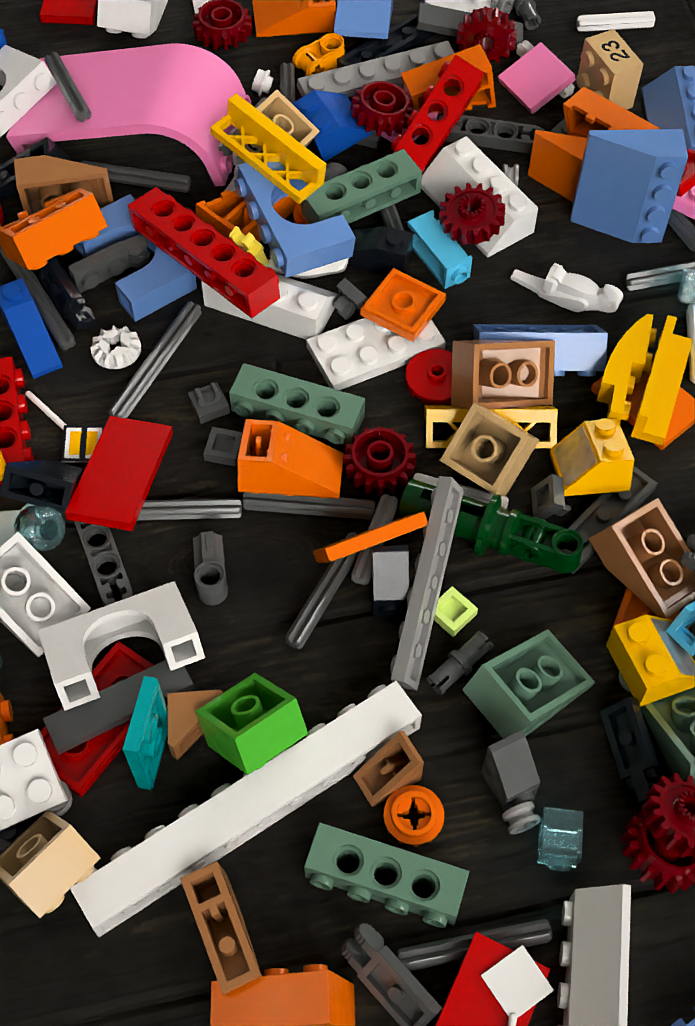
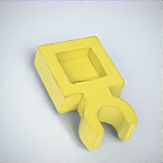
M235 226L228 237L239 248L251 253L258 262L266 267L269 261L263 251V245L255 240L251 233L248 232L247 235H244L239 227Z

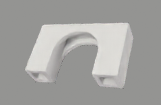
M7 45L0 49V85L4 86L0 91V137L57 84L42 60Z
M175 581L38 630L52 680L64 711L100 698L92 674V664L100 651L117 640L139 636L156 641L160 645L171 671L205 658L198 632Z

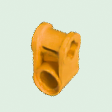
M329 33L306 46H302L293 56L294 66L302 69L306 76L313 75V72L317 74L337 69V59L345 55L343 37L336 33Z

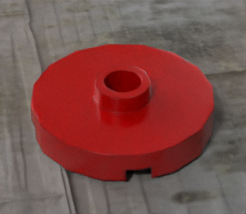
M429 349L411 358L406 367L405 385L409 394L414 398L416 396L418 399H421V403L426 405L451 404L452 353L443 349Z

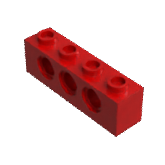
M457 55L454 56L450 63L446 61L438 73L440 79L436 86L430 85L422 98V101L425 103L420 111L415 109L410 115L406 124L409 128L404 135L399 134L391 146V149L394 150L393 153L404 149L421 169L423 175L479 90L485 73ZM454 87L459 93L455 96H449L444 92V89ZM432 111H439L442 113L443 118L435 121L428 114ZM416 135H424L428 142L424 145H418L412 139Z
M12 356L0 358V450L6 464L8 462L34 461L31 447L26 446V440L31 439V431L28 420L23 419V414L28 413L25 394L20 393V388L25 387L22 368L16 369Z

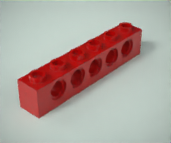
M155 187L128 204L132 225L137 232L250 318L255 317L280 299L279 278L272 268H267L258 262L251 253L243 251L232 239L224 237L210 223H205L199 219L191 209H186L176 202L173 196L167 195Z

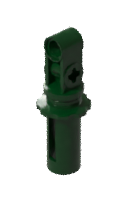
M411 479L401 498L399 517L402 518L424 512L427 520H429L432 508L431 494L433 489L437 487ZM494 494L489 503L463 495L454 536L472 541L473 543L475 542L474 553L477 556L481 557L487 548L498 550L500 555L507 556L509 554L525 562L536 563L560 573H571L579 567L584 543L582 536L577 531L548 523L541 518L524 515L517 509L512 511L501 507L502 497L499 494ZM562 549H567V550H570V551H572V552H571V553H564V552H562V551H560V550H562Z

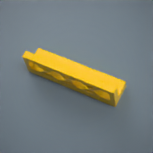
M237 93L228 99L227 115L210 127V134L298 204L324 184L326 163ZM232 124L241 132V135H228L223 130ZM245 144H257L262 148L263 153L249 152L245 149ZM267 162H280L285 166V171L272 170L267 166ZM289 179L303 180L308 185L298 191L290 184Z
M670 315L667 316L659 338L631 433V437L663 446L693 341V339L673 334L677 317Z
M425 405V447L447 448L458 430L452 422H463L469 409L451 405ZM554 406L490 409L526 432L537 422L549 423V440L539 441L535 448H553L556 445L558 409ZM433 422H447L455 432L447 440H433ZM517 422L529 423L524 428H522Z

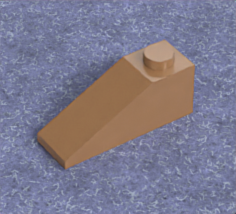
M216 861L181 877L183 888L222 994H226L262 977L239 904L227 873Z

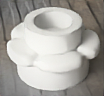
M258 69L251 90L257 92L258 96H261L262 92L268 94L274 78L269 76L270 70Z

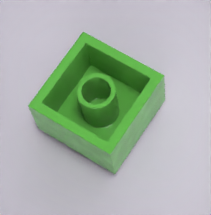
M257 673L250 675L195 711L208 746L247 775L263 767L269 760L284 750L289 749L308 734L297 699Z

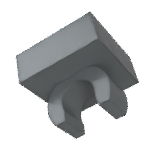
M344 278L336 286L342 296L334 302L333 306L347 320L354 314L355 310L361 313V307L368 299L350 281Z
M212 382L210 385L202 388L198 387L194 391L188 392L189 402L200 424L230 413L229 404L217 382Z
M551 474L531 488L533 517L546 520L553 514L563 516L571 510V506L565 505V498L568 496H564L562 477Z

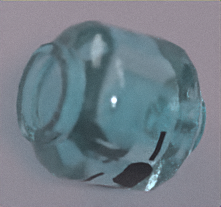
M39 505L29 506L22 510L14 523L15 534L19 532L35 550L39 551L52 550L58 546L63 540L66 530L65 521L59 512L53 508Z

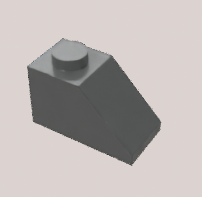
M520 730L488 746L481 773L503 811L524 802H533L535 800L534 795H536L541 782L523 731Z

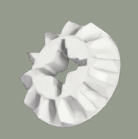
M113 325L111 330L105 331L101 329L100 335L93 337L90 349L93 359L100 366L108 369H121L137 360L141 353V342L137 333L131 332L127 326L118 329ZM120 341L121 347L116 346L115 349L111 351L110 344L115 345L117 342Z

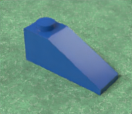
M20 278L1 285L0 312L33 379L62 368L61 360L23 279Z

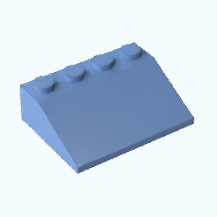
M683 129L589 130L570 221L631 243H662L688 159Z

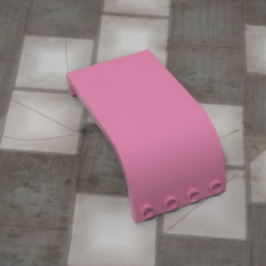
M175 43L60 56L92 113L90 119H85L84 122H79L76 119L58 84H56L9 129L6 135L17 155L46 137L56 142L136 134L164 135L178 140L192 149L204 163L214 186H225L229 173L232 172L233 153L230 156H225L223 151H219L218 144L220 141L210 134V127L227 115L228 99L235 93L250 104L251 99L246 95L236 73L226 62L213 53L193 45ZM40 58V60H42L47 66L45 58ZM231 124L223 131L228 134L234 126Z

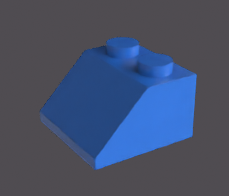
M313 90L292 103L320 131L311 141V145L324 162L372 134V131H365V125L358 126L356 124L357 119L351 117V101L346 94Z

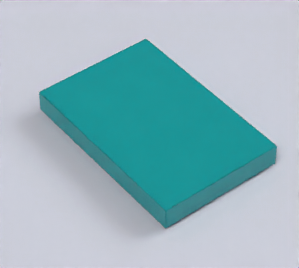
M144 676L124 742L123 752L138 788L151 790L154 787L168 736V710L158 679Z

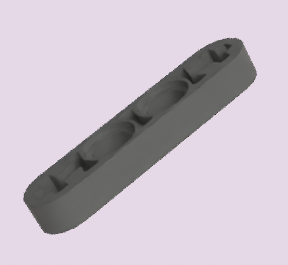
M462 115L446 141L454 143L467 136L476 146L531 154L534 140L530 139H534L535 130H545L536 125ZM480 129L484 131V133L474 134L471 132V130ZM508 133L512 137L501 138L500 136H498V134Z
M74 521L103 605L107 606L116 602L110 585L116 583L122 599L134 596L110 527L94 524L88 525V523ZM95 534H103L107 537L106 542L101 546L94 547L88 544L89 539ZM105 562H113L117 565L116 570L109 575H102L98 572L100 565Z

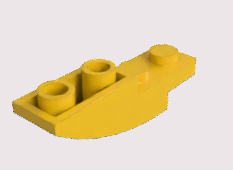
M646 314L626 331L609 358L597 397L598 402L609 404L607 419L617 418L619 423L621 420H628L631 401H626V395H632L634 384L640 382L643 371L649 372L653 353L647 351L648 347H653L657 333L656 328H651L652 314Z

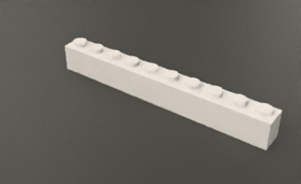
M394 681L388 686L382 684L368 694V699L357 706L354 703L346 706L338 713L335 720L327 725L324 723L316 725L308 732L305 739L284 750L275 758L265 763L260 769L253 771L249 775L244 773L243 778L232 785L226 783L218 787L211 794L209 800L199 806L198 804L188 806L178 815L179 819L166 827L164 825L155 827L146 834L143 842L133 848L128 846L119 850L111 857L110 863L99 870L94 868L87 879L73 885L70 890L97 936L101 937L182 884L181 877L216 862L363 766L399 731H404L409 736L420 729L422 714L398 682Z

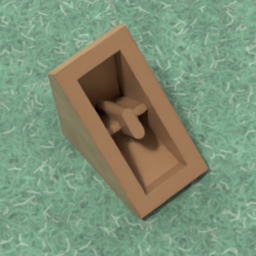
M221 690L167 693L168 745L171 755L176 760L203 734L195 711L223 694Z
M399 731L353 777L370 805L374 807L386 801L397 789L420 781L424 761L406 733Z

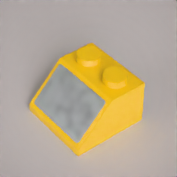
M617 418L584 421L550 449L549 455L555 473L563 478L564 496L630 491L635 459Z
M643 615L613 626L606 646L634 698H637L640 707L695 687V661L666 632L672 620Z

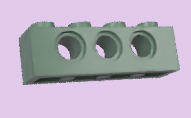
M402 149L324 182L320 188L301 202V213L309 224L342 214L349 224L421 193L422 171L407 152Z
M243 363L229 392L231 411L236 412L242 417L279 421L308 436L314 435L324 438L337 445L352 444L353 435L358 434L365 417V398L246 363Z
M323 823L318 825L304 866L305 877L309 878L310 883L318 888L332 890L333 887L348 891L347 895L354 900L369 903L370 899L385 903V908L393 913L407 915L409 911L423 916V921L427 924L440 928H445L446 924L454 926L470 872ZM350 858L355 860L359 867L352 873H344L337 865L341 860ZM387 870L394 874L396 881L391 885L384 886L379 884L374 876L379 871ZM420 882L427 883L431 886L433 894L428 898H420L414 894L412 887Z

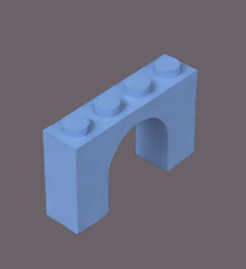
M267 162V166L272 170L285 171V166L280 162ZM248 163L238 165V177L234 180L236 192L239 197H244L250 219L256 220L259 226L260 238L264 244L268 243L271 249L272 261L276 268H281L285 278L353 257L356 237L343 214L312 224L289 222L282 218L273 208L276 202L288 195ZM289 179L290 184L298 191L308 185L303 180Z
M131 194L100 209L108 227L99 231V235L94 239L83 240L74 245L83 258L119 241L141 235L133 228L128 204L135 201ZM149 240L147 250L154 255L151 262L142 269L115 282L119 302L135 322L197 289L196 276Z

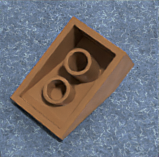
M46 155L14 159L16 186L23 210H27L28 215L46 207L45 202L79 188L93 193L100 209L114 202L107 168Z
M555 340L453 341L451 406L470 410L473 403L485 406L488 409L553 405Z
M659 498L636 509L588 538L606 569L660 618H668L695 600V572L680 563L682 554L691 551Z

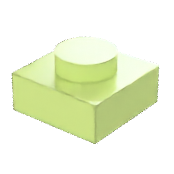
M452 586L439 598L434 621L454 637L477 615L478 608Z

